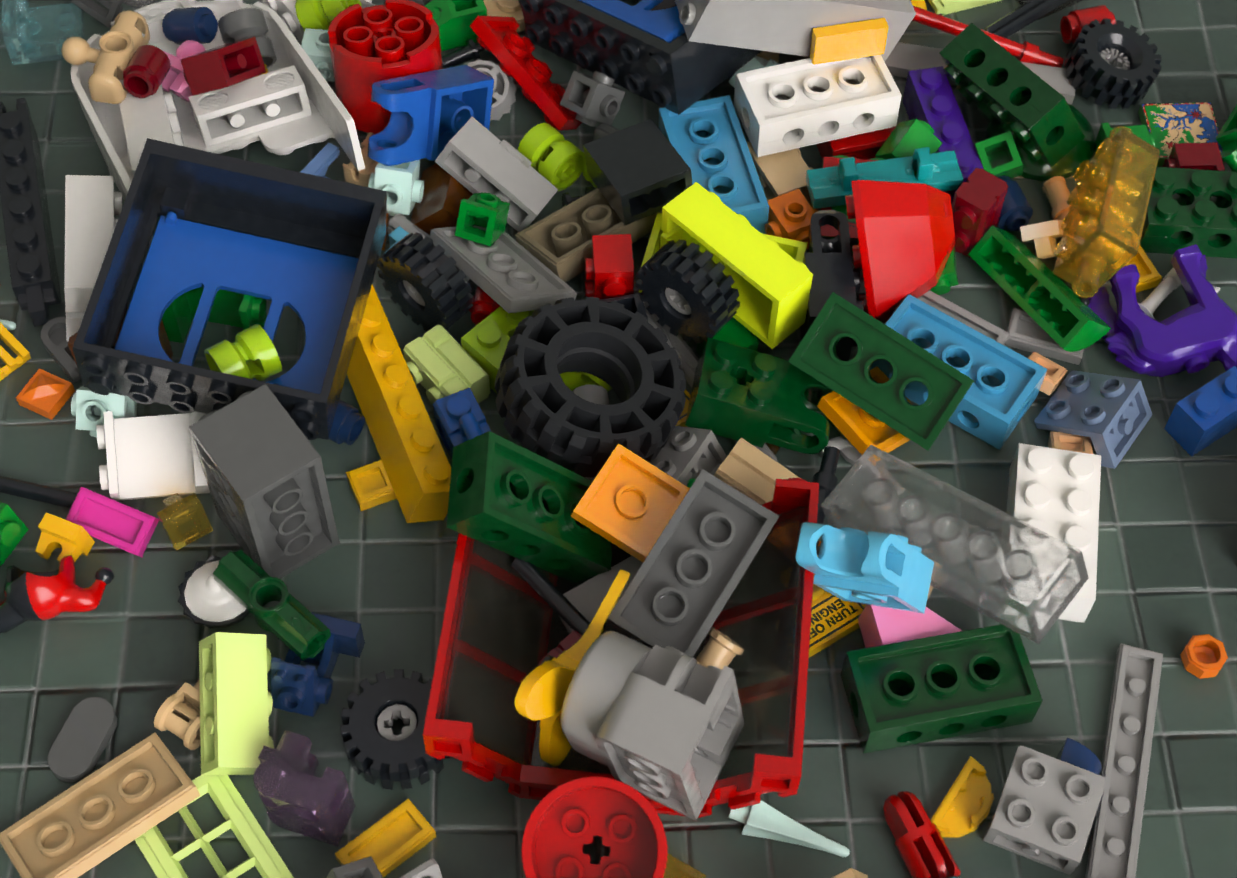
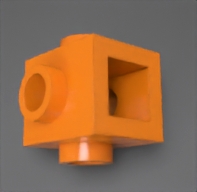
M799 188L767 200L769 216L768 223L765 224V233L807 242L806 250H808L811 217L818 209H813V206L809 204Z

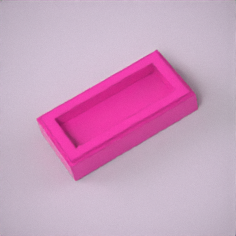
M82 486L65 519L83 526L90 536L141 558L159 522V519Z

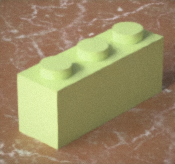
M215 632L199 641L201 775H253L270 768V761L274 753V742L272 737L269 736V716L272 712L273 700L271 693L268 692L267 673L271 667V652L266 645V634Z

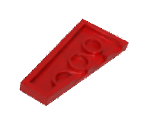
M477 16L470 25L471 29L478 36L477 41L484 49L495 55L500 61L499 66L502 71L520 84L522 94L530 102L537 104L544 112L545 121L559 131L576 130L582 124V122L575 119L577 113L560 105L565 93L564 88L550 81L553 72L545 62L534 58L532 52L535 46L528 37L521 38L516 30L520 25L514 17Z

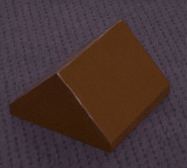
M435 163L422 172L421 180L424 181V194L422 202L415 203L410 220L428 235H430L431 230L434 228L456 227L461 200L463 198L468 200L473 195V193Z

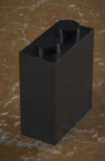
M652 119L583 144L587 174L624 225L661 212L663 206L692 185L690 167Z

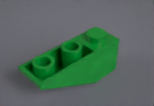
M432 0L424 6L432 12L433 19L439 27L441 51L466 46L469 39H472L474 43H478V36L471 29L470 25L477 16H487V9L483 0Z

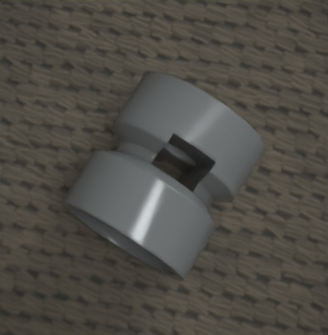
M246 8L226 14L218 21L224 44L256 37L263 62L267 68L276 62L277 58L272 41L264 37L268 28L264 14L260 9Z

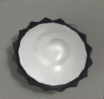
M214 555L207 561H197L194 569L185 572L184 582L178 586L181 594L178 602L183 607V614L192 618L195 624L205 625L210 629L230 627L243 621L250 613L215 581L213 572L223 557Z

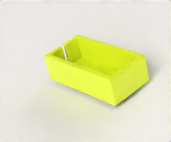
M697 182L662 207L661 230L664 233L661 234L660 248L671 240H674L676 243L680 239L686 240L687 246L692 242L699 245V251L702 253L707 250L713 254L711 260L716 264L721 262L725 266L723 273L726 276L731 275L734 280L731 288L738 289L739 297L736 300L740 302V305L733 318L773 349L805 323L813 274L804 263L793 259L779 247L775 240L764 236L743 215L736 214L715 193L707 191Z

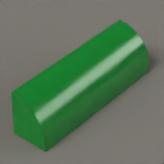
M992 225L968 254L1063 350L1075 352L1085 349L1100 340L1111 329L1015 235Z

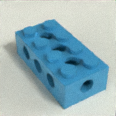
M730 95L697 101L680 115L666 108H659V129L690 167L692 185L697 182L707 191L715 193L726 206L736 214L743 215L755 229L766 234L765 224L768 223L769 204Z
M908 294L885 325L974 380L948 421L1000 450L1038 396L1047 369ZM879 359L872 364L871 369L877 366L891 379L893 368L887 360ZM913 381L907 385L905 396L921 405L928 398V389L922 382Z

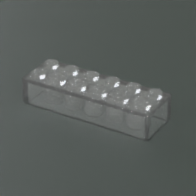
M873 445L867 448L821 504L827 521L832 527L838 529L841 527L858 529L866 532V534H868V531L890 533L908 538V544L922 548L921 553L934 562L930 582L932 587L1037 644L1041 642L1089 579L1081 550Z

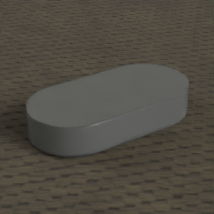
M100 697L86 698L80 701L71 711L50 748L47 758L51 771L60 781L66 783L79 782L94 770L117 727V715L107 700Z

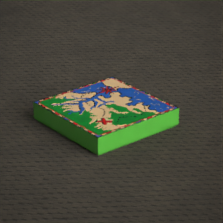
M1211 102L1145 103L1140 105L1138 111L1141 125L1146 124L1148 132L1152 133L1155 139V152L1150 156L1152 166L1163 165V161L1169 157L1174 143L1217 142L1216 137L1220 130ZM1218 143L1219 150H1220V153H1221V151L1223 150V148H1222V147L1220 146V144Z

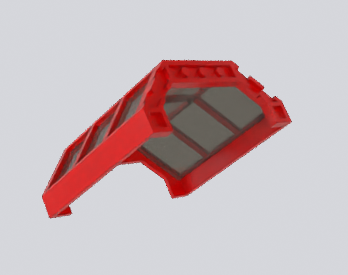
M776 478L772 501L761 505L777 514L779 518L712 625L713 628L722 632L745 649L743 654L736 655L728 666L734 670L745 724L698 818L712 815V806L728 803V807L733 810L759 804L761 794L778 792L777 795L782 798L797 794L802 774L814 573L801 567L796 562L795 557L802 524L804 522L817 523L819 483L807 482L801 478ZM459 533L423 731L426 754L438 760L445 759V756L454 757L462 761V771L487 783L493 781V777L498 778L509 784L508 793L525 799L542 800L558 786L578 778L594 776L615 779L608 766L573 750L572 747L559 766H552L540 758V720H531L520 715L515 709V697L526 676L538 667L539 662L551 650L557 648L559 643L569 633L559 615L511 567L516 557ZM612 548L611 567L632 555L622 549ZM537 567L562 594L593 578L590 577L573 583ZM707 633L703 642L701 643L695 655L693 656L695 659L698 657L706 643L709 641V633ZM646 797L657 813L685 816Z

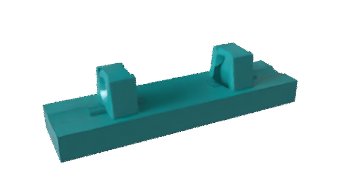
M929 147L914 149L913 156L856 164L854 157L842 158L839 160L838 166L806 171V183L813 209L846 205L845 196L853 195L851 181L854 180L921 183L941 191L957 190L964 180L955 151L930 154Z

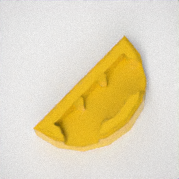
M972 756L967 760L930 820L931 823L936 824L942 837L959 838L975 832L989 815L994 800L991 784L986 776L985 768Z

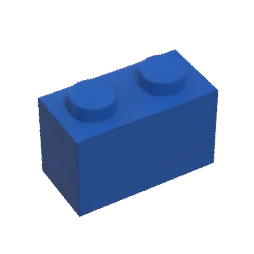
M1233 366L1176 403L1164 429L1191 457L1237 427V367Z

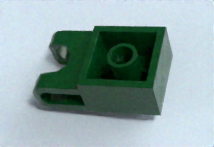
M708 337L695 370L685 426L712 430L716 435L737 441L743 438L750 444L763 448L765 443H769L804 454H817L828 445L830 427L826 417L814 411H820L817 405L821 398L833 390L789 363L788 360ZM813 387H815V388H820L821 390H819V391H812V390H810V389H808V388H813ZM801 431L806 432V433H813V434H815V435H814V436H807V435L803 434Z

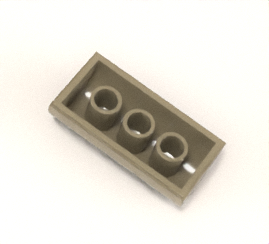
M597 188L518 232L515 238L520 245L566 283L585 272V258H592L593 235L631 234L633 244L651 234L657 213L624 225Z

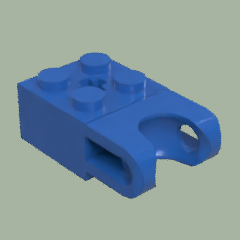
M465 64L373 83L371 102H377L384 109L390 111L391 117L383 131L370 136L368 157L388 166L425 158L433 161L437 159L448 142L471 117H474L489 130L494 78Z

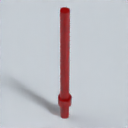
M913 6L916 15L912 21L955 36H958L968 26L959 21ZM982 30L1011 55L1017 57L1019 61L1059 68L1063 65V58L1039 50L1040 47L1027 41L1021 44Z

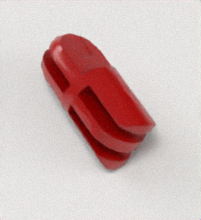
M901 791L897 795L893 794L887 797L883 807L885 819L896 839L895 846L911 877L949 878L960 876L961 871L936 824L931 823L916 795L909 791Z

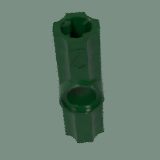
M242 550L237 552L230 551L219 561L216 570L213 572L215 581L254 615L260 628L272 632L302 660L310 657L313 658L324 649L325 643L331 636L329 628L289 593L286 584L282 580L271 577ZM279 601L274 607H264L269 602Z

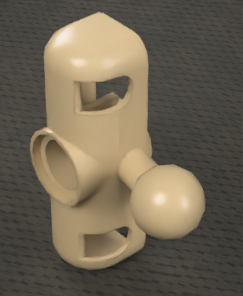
M125 10L116 16L110 31L100 38V50L91 48L88 42L81 37H70L63 42L61 52L66 62L72 65H82L86 62L95 63L93 74H91L88 80L90 96L93 101L119 104L125 100L128 91L125 87L123 88L119 80H124L123 72L136 50L143 45H148L150 40L149 27L146 19L141 14Z

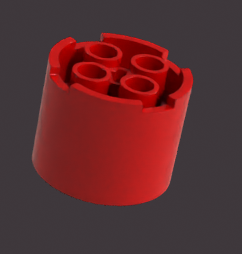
M385 0L386 5L365 8L355 4L340 12L330 23L328 35L336 95L352 116L356 129L377 134L385 129L391 117L390 111L384 109L377 102H371L373 83L443 69L439 27L433 19L432 12L423 5L413 1Z
M606 777L578 778L552 790L532 812L522 840V863L526 878H663L667 864V838L657 811L639 791L621 781ZM595 836L603 837V845L610 847V855L602 856L599 864L592 863L591 854L584 853L585 844L593 843Z

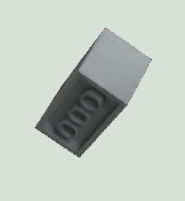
M266 384L254 391L243 393L236 401L216 412L205 414L198 422L189 426L217 515L243 552L267 574L281 579L340 543L321 456Z
M702 469L608 617L603 633L615 631L650 648H653L655 645L663 648L670 646L693 657L779 516Z

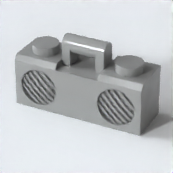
M471 117L453 136L435 160L440 167L471 193H491L499 197L501 201L510 203L507 223L518 232L531 224L559 190L530 166L532 162L505 139L502 141L498 139L474 117Z

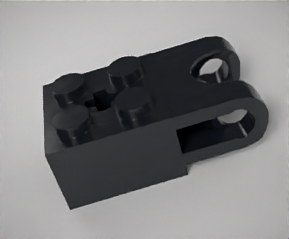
M821 210L815 212L811 217L809 250L804 254L803 263L813 274L805 323L799 327L800 342L832 292L864 311L863 301L856 300V292L860 290V270L853 269L849 224L845 214L839 211ZM824 225L833 226L838 230V235L834 239H824L821 237L820 227ZM846 337L838 342L836 353L841 360L849 361L851 347H857L854 339Z

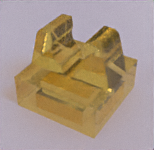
M176 493L164 499L163 503L166 508L157 512L166 535L176 551L213 531L201 501L195 493L184 499Z

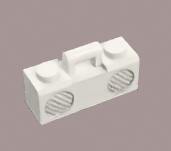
M294 65L252 77L229 87L188 97L196 125L206 147L312 115L305 85Z

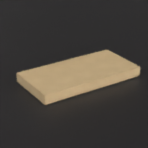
M154 732L0 833V844L21 878H78L201 795L156 732Z

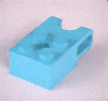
M804 522L802 524L795 559L801 567L815 574L814 585L843 601L925 613L934 562L921 553L922 548L908 544V538L896 534L868 531V534H866L864 531L847 527L838 529L827 524ZM817 541L821 542L819 556H817L816 552Z

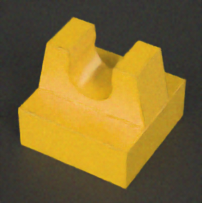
M46 512L38 525L42 532L35 552L41 558L48 560L55 549L62 548L57 559L60 563L63 557L72 555L75 563L81 554L88 556L95 541L83 526Z

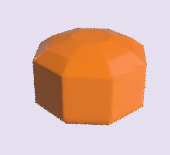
M1210 634L1192 636L1180 654L1185 670L1199 679L1216 677L1228 659L1224 644Z

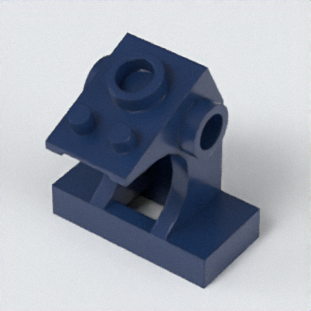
M312 613L329 628L331 636L325 643L324 649L313 658L310 657L302 660L290 648L284 661L280 658L272 657L271 669L267 676L268 692H271L273 700L272 708L314 717L320 704L327 705L333 690L331 675L339 653L359 658L365 644L361 623ZM301 661L319 665L317 671L315 666L300 665Z

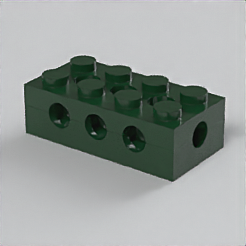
M973 23L968 25L939 52L946 64L943 71L954 84L958 85L955 91L960 98L968 105L972 102L978 105L976 107L977 110L989 123L996 120L1000 124L999 128L1002 133L1011 131L1014 141L1017 139L1023 143V150L1035 162L1041 158L1052 168L1085 138L1065 97Z
M1142 166L1132 193L1136 240L1145 253L1174 254L1178 249L1196 244L1202 255L1206 257L1237 259V172Z
M832 292L788 361L927 451H929L974 382L968 376ZM846 337L854 339L858 346L856 356L850 361L841 360L836 353L838 342ZM879 359L887 360L893 368V375L886 383L876 382L870 374L872 364ZM913 381L922 382L928 389V398L921 405H913L905 397V389Z
M491 431L453 447L447 528L520 560L532 563L536 567L573 583L611 570L612 543L571 517L573 510L593 481Z
M1016 622L846 652L840 674L863 754L1031 723L1043 701Z

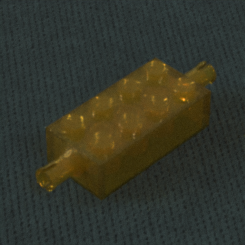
M1125 126L1114 127L1113 132L1110 131L1109 138L1104 139L1098 147L1095 156L1090 161L1084 160L1074 174L1076 185L1067 201L1070 209L1061 224V230L1064 231L1063 236L1054 251V256L1057 259L1053 274L1072 284L1073 292L1083 298L1093 297L1100 287L1138 253L1160 150L1134 135L1132 130Z

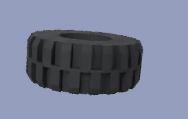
M573 297L560 299L555 302V305L552 306L550 303L534 310L531 316L524 318L517 325L513 336L510 337L495 379V390L498 394L495 400L497 410L501 418H506L504 426L512 439H517L521 443V447L583 477H596L618 443L651 463L669 439L686 401L684 395L687 387L683 369H679L681 361L675 348H670L666 335L659 328L655 329L649 324L648 318L639 312L633 313L625 309L623 304L614 301L610 303L599 301V298L584 297L582 300H574ZM565 372H584L594 375L613 388L621 403L602 405L584 400L565 385L560 374Z

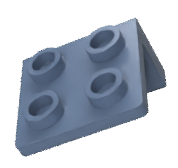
M1073 370L1069 372L1034 422L1038 429L1090 437L1096 454L1101 455V466L1115 469L1153 414L1140 379Z

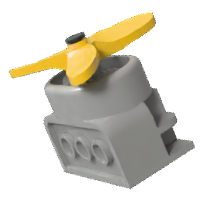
M620 569L593 620L578 642L563 652L558 658L547 655L541 665L531 671L522 681L515 697V709L520 715L528 719L540 720L539 753L540 758L544 762L552 766H559L572 747L573 750L608 766L616 780L630 785L642 795L697 821L745 724L734 670L727 666H724L723 670L714 666L706 668L697 664L694 657L670 646L663 648L658 645L650 648L615 631H608L601 635L605 622L631 574Z

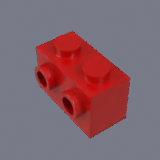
M631 234L592 236V258H585V297L604 299L634 292V261Z

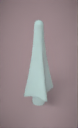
M761 799L759 804L730 810L728 818L744 823L742 835L802 845L841 857H847L850 854V850L846 846L803 826Z

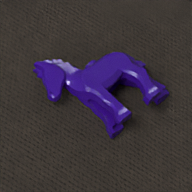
M1196 244L1176 250L1170 261L1180 278L1190 306L1161 322L1148 316L1138 305L1136 286L1140 275L1134 264L1116 269L1109 274L1108 279L1116 300L1117 313L1109 303L1110 294L1105 286L1088 291L1085 294L1086 298L1089 299L1088 307L1111 328L1102 337L1108 345V350L1117 355L1116 361L1134 372L1155 377L1173 375L1185 370L1188 373H1196L1205 369L1210 362L1215 361L1221 362L1225 371L1233 366L1237 367V315L1218 297L1213 285L1206 279V256L1202 255Z

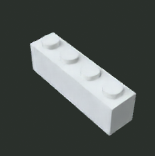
M162 84L153 95L146 98H138L128 92L125 100L119 103L133 176L147 138L184 146L172 93L165 94Z

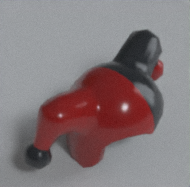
M72 555L63 557L60 561L59 570L52 572H29L19 569L14 565L9 566L4 585L6 598L0 603V633L8 632L28 619L44 621L52 619L63 612H88L96 609L101 601L106 585L110 584L114 579V573L109 568H99L95 573L96 581L88 588H81L76 584L75 563Z

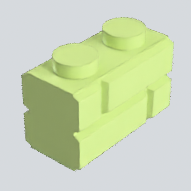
M436 325L425 332L423 337L419 336L405 345L403 349L404 359L416 385L420 383L427 390L426 395L432 406L436 400L467 388H471L478 403L489 396V375L442 325Z

